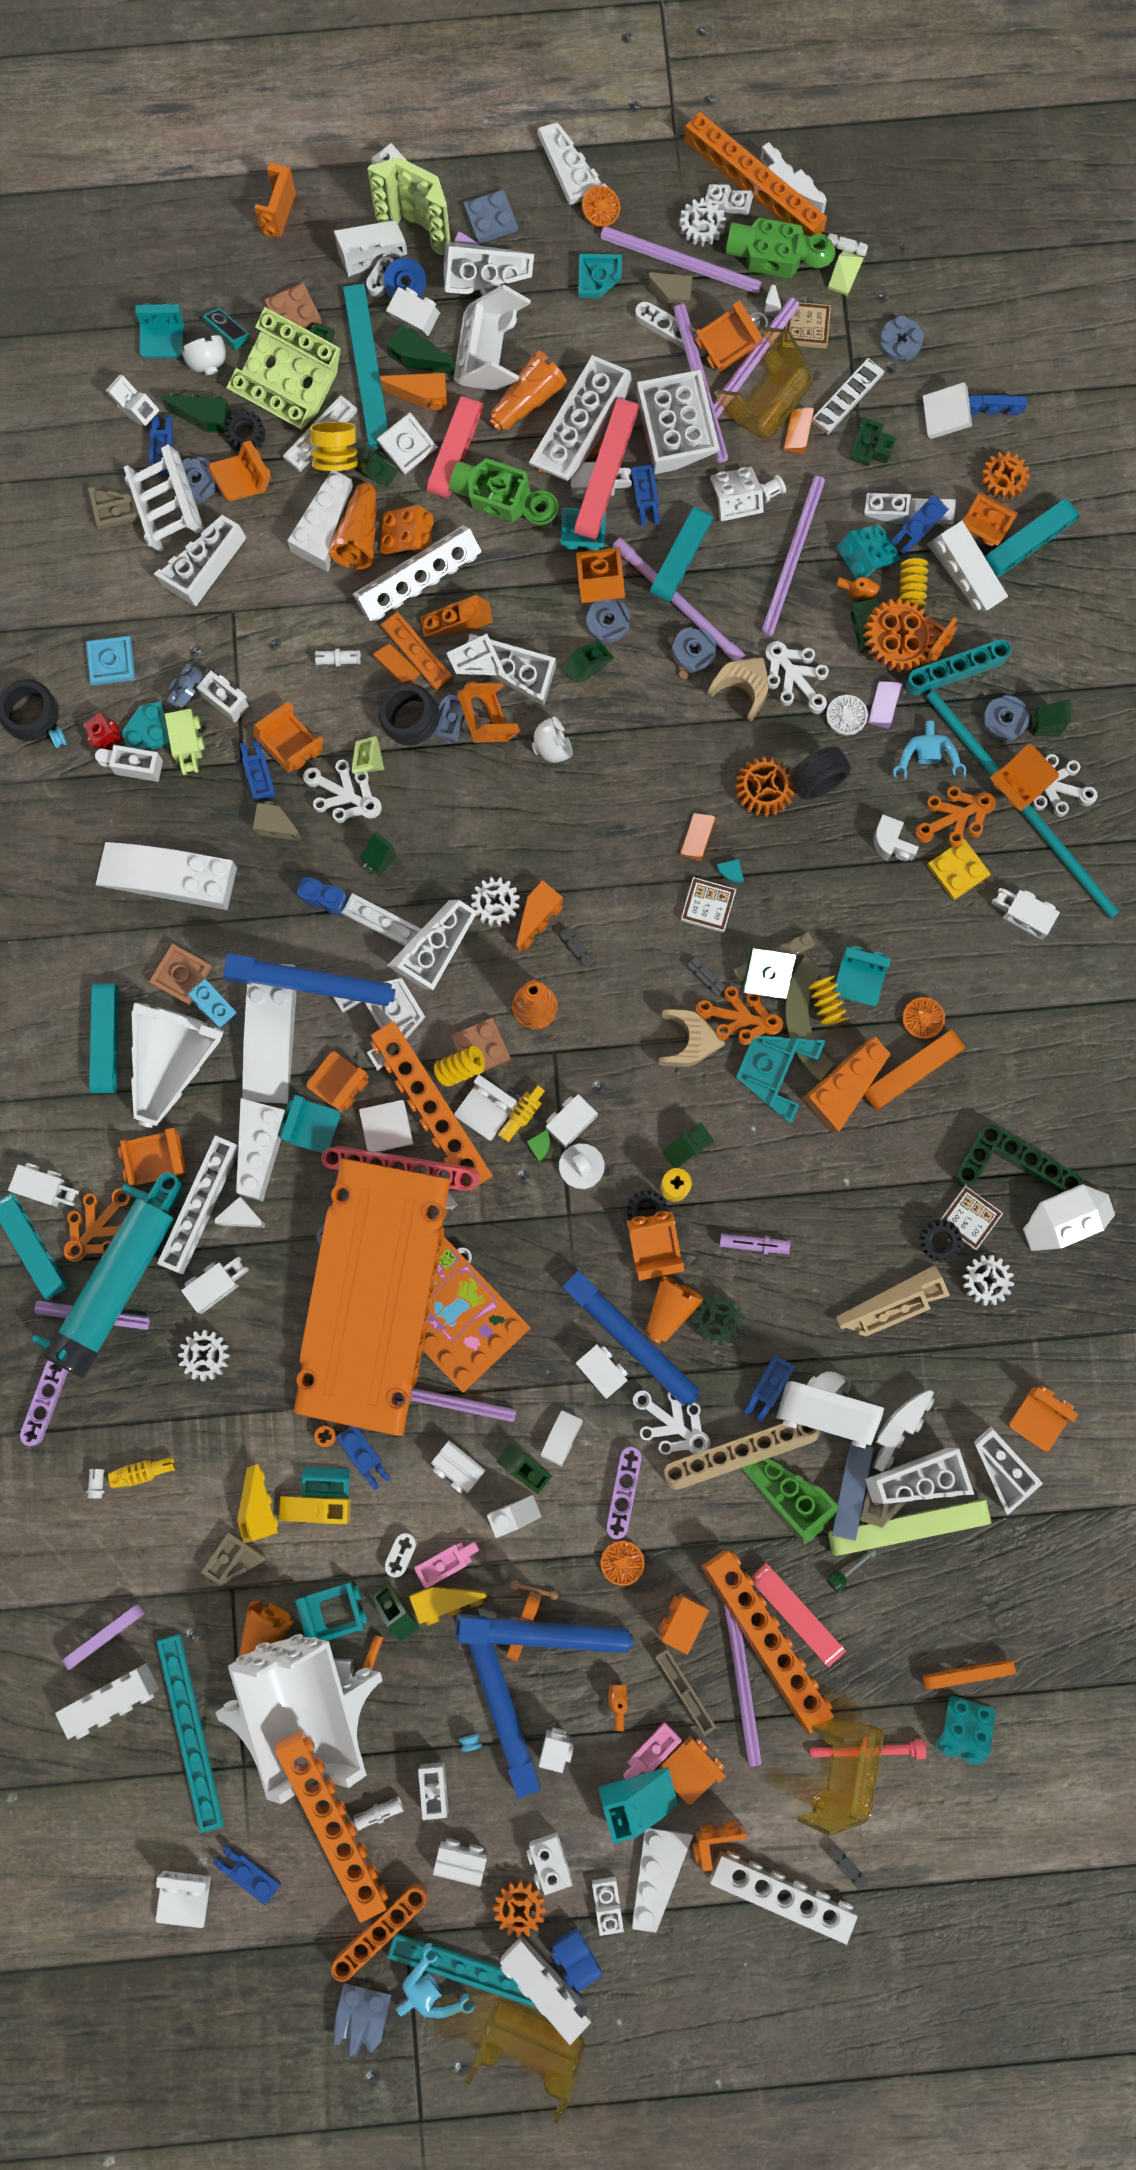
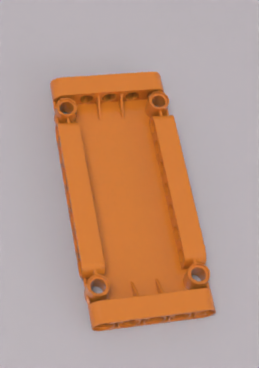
M340 1159L336 1186L331 1192L333 1202L326 1214L300 1353L302 1368L297 1376L298 1390L294 1413L391 1435L402 1436L404 1434L408 1407L413 1399L411 1391L418 1377L443 1243L444 1228L442 1223L447 1215L446 1202L451 1179L350 1159ZM344 1188L349 1193L346 1201L341 1198V1191ZM432 1206H436L439 1211L435 1219L430 1216V1208ZM308 1373L314 1377L313 1385L309 1384L306 1380ZM397 1392L403 1395V1404H399L396 1401L395 1395Z

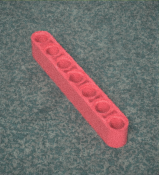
M621 398L616 400L577 518L574 534L594 540L598 536L637 416L639 403Z
M343 1146L326 1149L322 1154L323 1164L327 1168L339 1170L341 1158L353 1160L356 1155L360 1158L361 1162L375 1164L376 1159H379L383 1166L397 1168V1164L400 1162L404 1165L405 1170L418 1173L420 1166L426 1168L428 1175L442 1177L441 1172L444 1169L449 1173V1179H451L449 1188L465 1191L476 1187L480 1182L479 1171L467 1166ZM333 1152L338 1154L339 1160L337 1163L332 1160ZM465 1173L469 1174L472 1178L470 1185L466 1184L463 1180Z

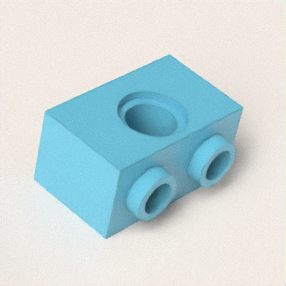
M202 979L186 994L217 1028L222 1027L237 1013L206 979Z

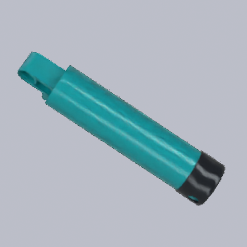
M167 1172L160 1175L150 1193L143 1190L140 1191L127 1184L122 1186V1191L136 1200L59 1331L55 1333L51 1342L37 1335H34L32 1338V1342L45 1349L43 1354L45 1359L81 1378L87 1375L98 1356L101 1346L175 1221L174 1218L169 1216V1213L182 1193L183 1184L173 1173ZM169 1181H175L173 1188L166 1190V1184Z

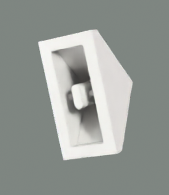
M241 1197L215 1218V1224L265 1228L263 1220Z

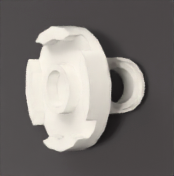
M578 1143L570 1146L563 1152L559 1161V1172L562 1179L568 1186L576 1189L585 1190L594 1187L601 1180L604 1173L602 1154L589 1144Z

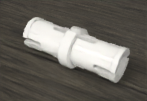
M335 649V651H315V656H317L315 657L316 665L336 664L337 667L341 666V664H361L360 650L341 651L340 649Z
M398 1796L380 1805L376 1803L373 1805V1808L353 1815L354 1822L359 1831L377 1822L381 1824L384 1822V1819L402 1813L404 1809Z

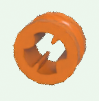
M321 1426L316 1430L314 1439L319 1446L328 1447L335 1443L337 1434L332 1427ZM325 1429L330 1431L328 1434H331L332 1438L323 1443L321 1441L323 1438H319V1434L324 1433Z

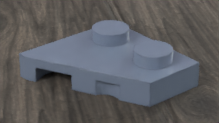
M448 694L438 706L440 720L438 727H436L437 729L432 733V737L457 743L465 716L458 696Z

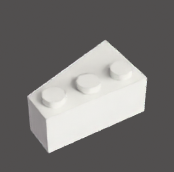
M396 220L334 231L338 254L348 277L375 267L377 262L383 257L396 259L407 254L406 242Z
M992 1427L988 1428L974 1441L1003 1508L1008 1515L1043 1483Z

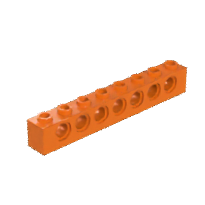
M699 112L685 126L684 142L743 191H752L753 199L780 222L801 225L806 236L822 234L824 232L827 221L826 215L705 115Z
M395 1021L371 1035L373 1039L370 1042L376 1054L381 1052L386 1059L382 1063L389 1074L391 1072L395 1073L398 1079L394 1082L401 1093L407 1092L410 1097L407 1102L413 1112L418 1110L422 1118L419 1121L425 1131L431 1130L435 1136L431 1140L438 1151L443 1149L447 1155L444 1161L448 1164L460 1165L465 1159L471 1160L474 1164L473 1168L479 1171L480 1182L476 1187L492 1178L493 1175ZM391 1044L398 1045L400 1047L398 1054L389 1055L387 1053L388 1046ZM403 1063H408L412 1066L411 1072L407 1075L399 1072V1067ZM416 1082L424 1085V1091L420 1094H414L411 1091L412 1085ZM429 1101L437 1105L435 1112L431 1114L423 1110L425 1103ZM439 1121H446L449 1124V1129L445 1133H439L436 1130V1124ZM450 1141H459L461 1149L455 1153L451 1152L448 1149ZM465 1173L463 1180L466 1184L470 1185L472 1178L469 1174Z
M723 1550L703 1564L701 1568L804 1731L811 1734L834 1717L830 1711L832 1706L825 1696L821 1697L817 1691L819 1685L816 1680L805 1672L804 1668H806V1665L799 1655L795 1656L791 1650L793 1644L790 1639L779 1631L778 1627L780 1624L773 1614L769 1615L765 1608L767 1603L762 1595L755 1593L752 1588L754 1583L747 1573L743 1574L741 1571L739 1558L734 1552L730 1553ZM732 1571L735 1579L732 1584L728 1585L725 1581V1576L728 1572ZM742 1592L747 1594V1602L744 1605H740L738 1602V1597ZM759 1613L760 1622L754 1626L751 1618L753 1614ZM771 1633L773 1635V1642L771 1645L766 1646L764 1643L765 1636ZM781 1654H785L786 1663L779 1667L777 1663L778 1657ZM794 1675L799 1677V1683L796 1687H792L790 1683ZM810 1695L812 1697V1704L805 1708L804 1699Z
M302 1729L276 1742L275 1753L361 1923L387 1910L389 1895L384 1884L380 1886L377 1880L379 1876L373 1863L369 1864L366 1858L368 1852L364 1843H359L356 1838L357 1830L353 1821L348 1822L345 1816L347 1813L343 1801H338L335 1795L336 1787L331 1778L327 1779L324 1773L326 1768L322 1758H317L313 1751L315 1745L311 1736H306ZM304 1757L308 1762L299 1764L296 1762V1759ZM316 1779L318 1783L316 1785H309L306 1781ZM320 1800H325L329 1804L325 1807H321L317 1804V1802ZM337 1822L339 1826L331 1828L328 1826V1823ZM341 1843L350 1845L347 1849H341L338 1846ZM356 1864L360 1866V1869L351 1870L349 1867ZM362 1886H369L371 1888L369 1891L360 1890Z

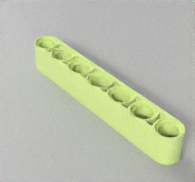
M982 1499L893 1517L883 1528L869 1523L859 1524L856 1541L832 1536L833 1530L828 1531L827 1534L832 1556H838L984 1526L992 1522L987 1500Z

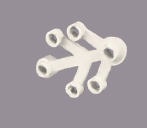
M781 642L770 643L766 648V657L771 662L770 674L768 676L769 688L775 689L779 686L780 677L778 676L779 665H781L786 671L784 688L780 696L781 704L785 706L792 704L794 699L792 693L794 681L809 699V710L815 714L822 713L827 705L826 698L821 694H816L802 676L816 677L818 680H824L829 673L827 666L819 665L817 668L793 665L789 659L811 663L815 657L814 650L811 648H806L803 651L790 650ZM779 649L781 653L775 654L773 650ZM810 653L812 657L806 658L804 654ZM818 670H824L825 675H820ZM774 678L777 680V683L771 684L769 680ZM788 695L791 700L785 701L783 696ZM819 699L822 704L816 705L814 700Z
M1050 754L1045 758L1047 761L1048 759L1054 760L1055 764L1052 765L1054 768L1059 763L1058 757L1054 754ZM1075 760L1070 761L1065 768L1057 771L1059 773L1058 779L1044 791L1054 807V813L1059 817L1067 814L1069 806L1066 802L1060 800L1056 791L1077 797L1079 803L1083 806H1090L1097 799V791L1093 787L1087 786L1081 789L1058 782L1069 775L1074 776L1079 772L1080 764ZM1074 765L1076 771L1070 770L1069 766ZM1085 792H1090L1092 798L1086 797ZM1042 795L1032 802L1035 810H1043L1047 805V799ZM1036 800H1041L1043 806L1037 805ZM1058 806L1064 807L1065 812H1060Z
M339 760L335 765L337 772L341 776L343 787L322 777L317 768L311 767L304 772L303 778L309 787L321 786L338 795L328 799L316 798L313 806L317 812L322 813L328 808L350 802L357 805V807L347 810L336 808L333 811V818L338 823L359 815L373 819L381 813L382 806L380 801L371 795L367 772L355 774V780L361 787L363 798L354 793L349 776L350 767L347 761ZM344 764L346 769L339 770V766ZM310 773L316 774L315 778H308ZM360 775L366 776L363 781L358 780ZM323 802L324 806L322 808H317V803ZM368 804H373L374 808L372 810L366 809V806ZM342 812L344 814L343 817L340 819L336 818V814Z
M638 1391L635 1393L633 1404L636 1408L641 1410L647 1409L668 1425L655 1428L649 1426L641 1428L640 1437L643 1440L648 1441L653 1437L679 1434L686 1439L673 1443L662 1441L658 1446L661 1454L668 1455L673 1451L687 1449L691 1453L697 1454L709 1450L710 1439L707 1434L701 1431L699 1417L701 1408L697 1403L692 1404L698 1408V1412L694 1415L689 1412V1405L686 1408L687 1414L691 1416V1432L684 1426L681 1404L677 1400H672L669 1392L668 1399L671 1401L673 1417L654 1404L648 1392ZM639 1396L646 1397L647 1401L644 1405L638 1403ZM644 1429L651 1431L649 1438H645L642 1435ZM698 1438L703 1441V1445L700 1448L694 1445V1441ZM668 1443L670 1450L663 1452L661 1450L662 1444Z

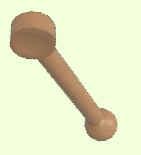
M674 636L668 638V643L673 646ZM678 665L680 679H687V671Z
M517 1580L512 1581L510 1584L513 1590L532 1591L549 1596L551 1600H557L559 1597L557 1591L549 1592L522 1585Z

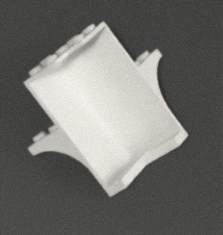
M302 1634L294 1635L289 1639L271 1644L268 1642L261 1643L255 1647L256 1650L237 1657L236 1661L228 1666L238 1701L232 1700L225 1703L224 1707L216 1712L218 1721L234 1730L249 1749L258 1768L267 1800L282 1804L296 1795L275 1753L276 1742L302 1729L306 1736H311L315 1745L313 1751L317 1758H322L326 1768L324 1773L327 1779L331 1778L334 1784L349 1788L367 1776L358 1746L357 1726L366 1698L383 1681L380 1672L363 1668L355 1673L356 1675L350 1679L340 1682L329 1641L303 1637ZM299 1757L296 1759V1762L305 1764L308 1760L304 1757ZM309 1779L306 1782L307 1784L311 1785L317 1780Z

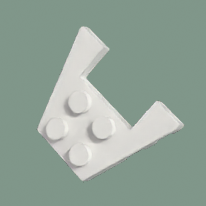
M402 978L385 981L384 983L392 984V989H396L394 1002H389L388 1006L371 1003L365 1004L380 1029L395 1021L407 1040L425 1019V1016ZM334 997L343 1013L361 1003L360 1001ZM391 1044L387 1048V1053L393 1056L400 1047L396 1044ZM372 1049L367 1054L379 1071L384 1066L382 1062L386 1059L381 1052L376 1054L375 1050Z

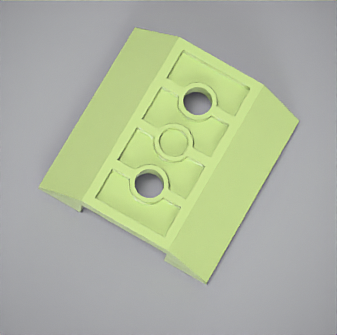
M400 157L369 165L367 170L376 221L382 223L396 220L398 224L402 216H404L409 222H416L429 231L431 248L437 254L443 255L445 252V242L451 241L447 204L438 176Z
M264 307L255 326L261 332L243 370L235 369L227 388L302 429L318 414L336 377L340 348ZM269 357H275L276 363L272 368H268L266 365ZM306 377H311L313 381L309 388H304L303 380Z

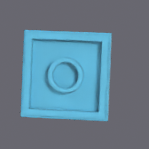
M130 636L86 641L89 677L92 686L136 680Z

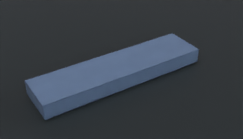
M851 1443L849 1445L838 1501L839 1510L836 1512L832 1532L834 1537L856 1541L866 1490L865 1479L868 1478L873 1453L872 1447L866 1446L864 1449L851 1445Z

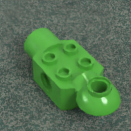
M758 218L752 226L731 223L726 255L743 257L748 271L791 278L797 272L800 260H803L808 266L813 268H822L829 265L834 259L835 247L832 241L823 234L806 236L801 225Z
M487 458L477 466L459 461L453 469L449 486L450 491L469 497L475 510L510 522L525 516L528 521L537 525L548 524L558 513V501L553 494L541 490L533 493L530 492L526 471ZM539 508H545L543 512H537Z

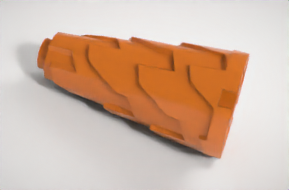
M537 350L532 355L527 365L518 374V381L513 382L500 399V402L491 411V420L489 422L497 431L500 429L507 430L515 422L525 417L535 407H539L568 384L560 369L553 361L551 363L547 361L548 356L543 352Z
M362 483L356 487L330 546L329 555L331 558L346 568H349L350 564H355V570L366 569L373 563L376 531L374 524L377 509H375L376 490L370 483Z
M530 980L515 994L512 1010L519 1024L523 1027L531 1028V1030H537L551 1024L555 1019L558 1004L555 995L547 986L538 980Z

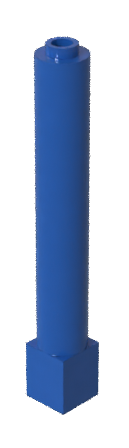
M227 953L223 980L249 985L255 983L388 1006L389 1002H394L396 989H392V984L257 961L252 957Z
M579 1270L562 1287L682 1406L686 1404L691 1406L700 1397L697 1394L700 1389L606 1299Z
M457 1614L455 1639L458 1643L481 1645L495 1643L627 1653L628 1649H631L633 1646V1634H630L629 1629L496 1619L481 1615Z
M468 1644L504 1752L517 1799L541 1790V1785L533 1760L530 1757L494 1644Z

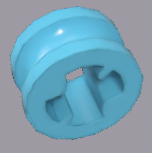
M59 726L54 731L52 729L48 730L56 748H60L61 744L67 745L66 738Z
M472 1734L460 1738L459 1743L463 1745L461 1752H468L482 1747V1743L478 1741L480 1735Z

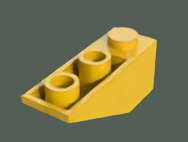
M259 1464L247 1467L237 1518L243 1544L278 1533V1522L275 1515L272 1514L270 1507L271 1497L265 1489V1476Z
M280 1496V1521L323 1524L350 1523L351 1499Z
M431 1586L410 1595L409 1598L419 1624L425 1622L426 1626L440 1621L439 1616L447 1613L451 1617L462 1612L461 1607L470 1604V1607L473 1608L483 1604V1598L487 1597V1592Z

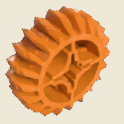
M765 756L762 757L761 762L754 758L753 765L747 762L745 764L746 769L741 768L739 771L741 776L736 777V782L739 783L735 785V790L739 791L736 796L737 799H743L741 806L749 805L748 812L755 809L756 816H759L760 811H764L765 817H768L769 811L774 816L777 815V808L780 811H784L785 805H790V798L794 797L795 794L792 790L794 787L790 782V774H788L790 768L785 767L782 769L783 762L780 761L778 764H775L774 757L771 758L770 762H767ZM768 772L769 774L766 776H761L756 773ZM776 777L782 783L783 793L778 790L779 787L774 783ZM770 780L769 787H766L761 792V787L767 784ZM747 781L751 782L752 786L756 789L754 797L748 790ZM765 797L775 798V800L769 802L761 801Z

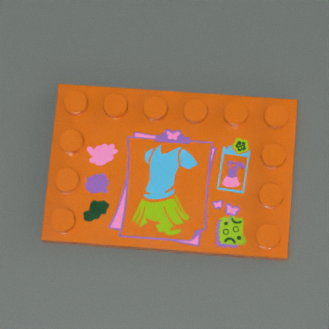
M443 1237L423 1351L464 1393L531 1327L460 1252Z

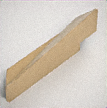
M932 1266L842 1313L836 1319L841 1329L848 1328L857 1331L860 1335L869 1336L930 1310L928 1302L950 1295L936 1266Z

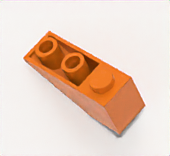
M478 595L420 617L424 638L475 630L493 623L490 603Z
M543 880L527 897L516 949L519 953L523 948L527 950L534 941V935L537 932L542 933L548 926V919L552 915L557 916L563 909V897Z

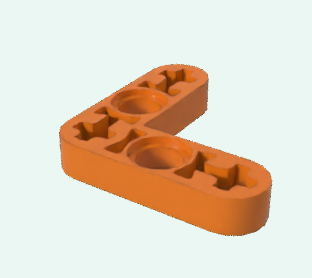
M530 1591L520 1620H534L541 1601L540 1594ZM510 1645L506 1658L517 1662L523 1646Z

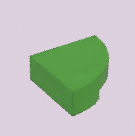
M547 1130L527 1141L539 1162L546 1156L549 1150L550 1139Z

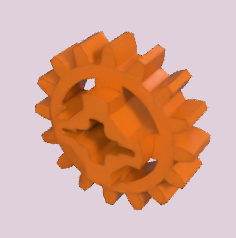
M999 452L996 458L991 456L989 461L985 463L981 477L984 478L982 485H988L987 493L990 491L994 492L993 498L1001 495V500H1004L1005 496L1012 500L1015 494L1020 496L1022 491L1026 489L1030 475L1027 474L1029 467H1023L1024 459L1017 460L1018 454L1010 457V452H1007L1006 456ZM997 467L996 471L992 474V470ZM1019 478V482L1014 486L1015 481Z
M519 1880L518 1886H515L513 1881H510L509 1889L502 1886L501 1892L503 1895H496L495 1897L499 1904H495L493 1910L499 1913L495 1915L494 1919L495 1921H502L499 1928L502 1930L507 1927V1935L509 1936L513 1931H516L517 1938H520L521 1932L524 1931L528 1937L530 1936L531 1928L535 1931L538 1930L537 1921L544 1922V1917L540 1913H545L546 1907L540 1904L545 1902L544 1896L538 1897L540 1889H531L532 1882H529L527 1886H523V1881ZM515 1893H525V1895H516ZM505 1901L507 1902V1905L510 1907V1910L507 1912L506 1915L504 1914L503 1910ZM535 1902L536 1913L533 1916L530 1907ZM516 1905L519 1907L524 1905V1912L521 1910L516 1912ZM514 1922H523L524 1924L519 1925L514 1924Z

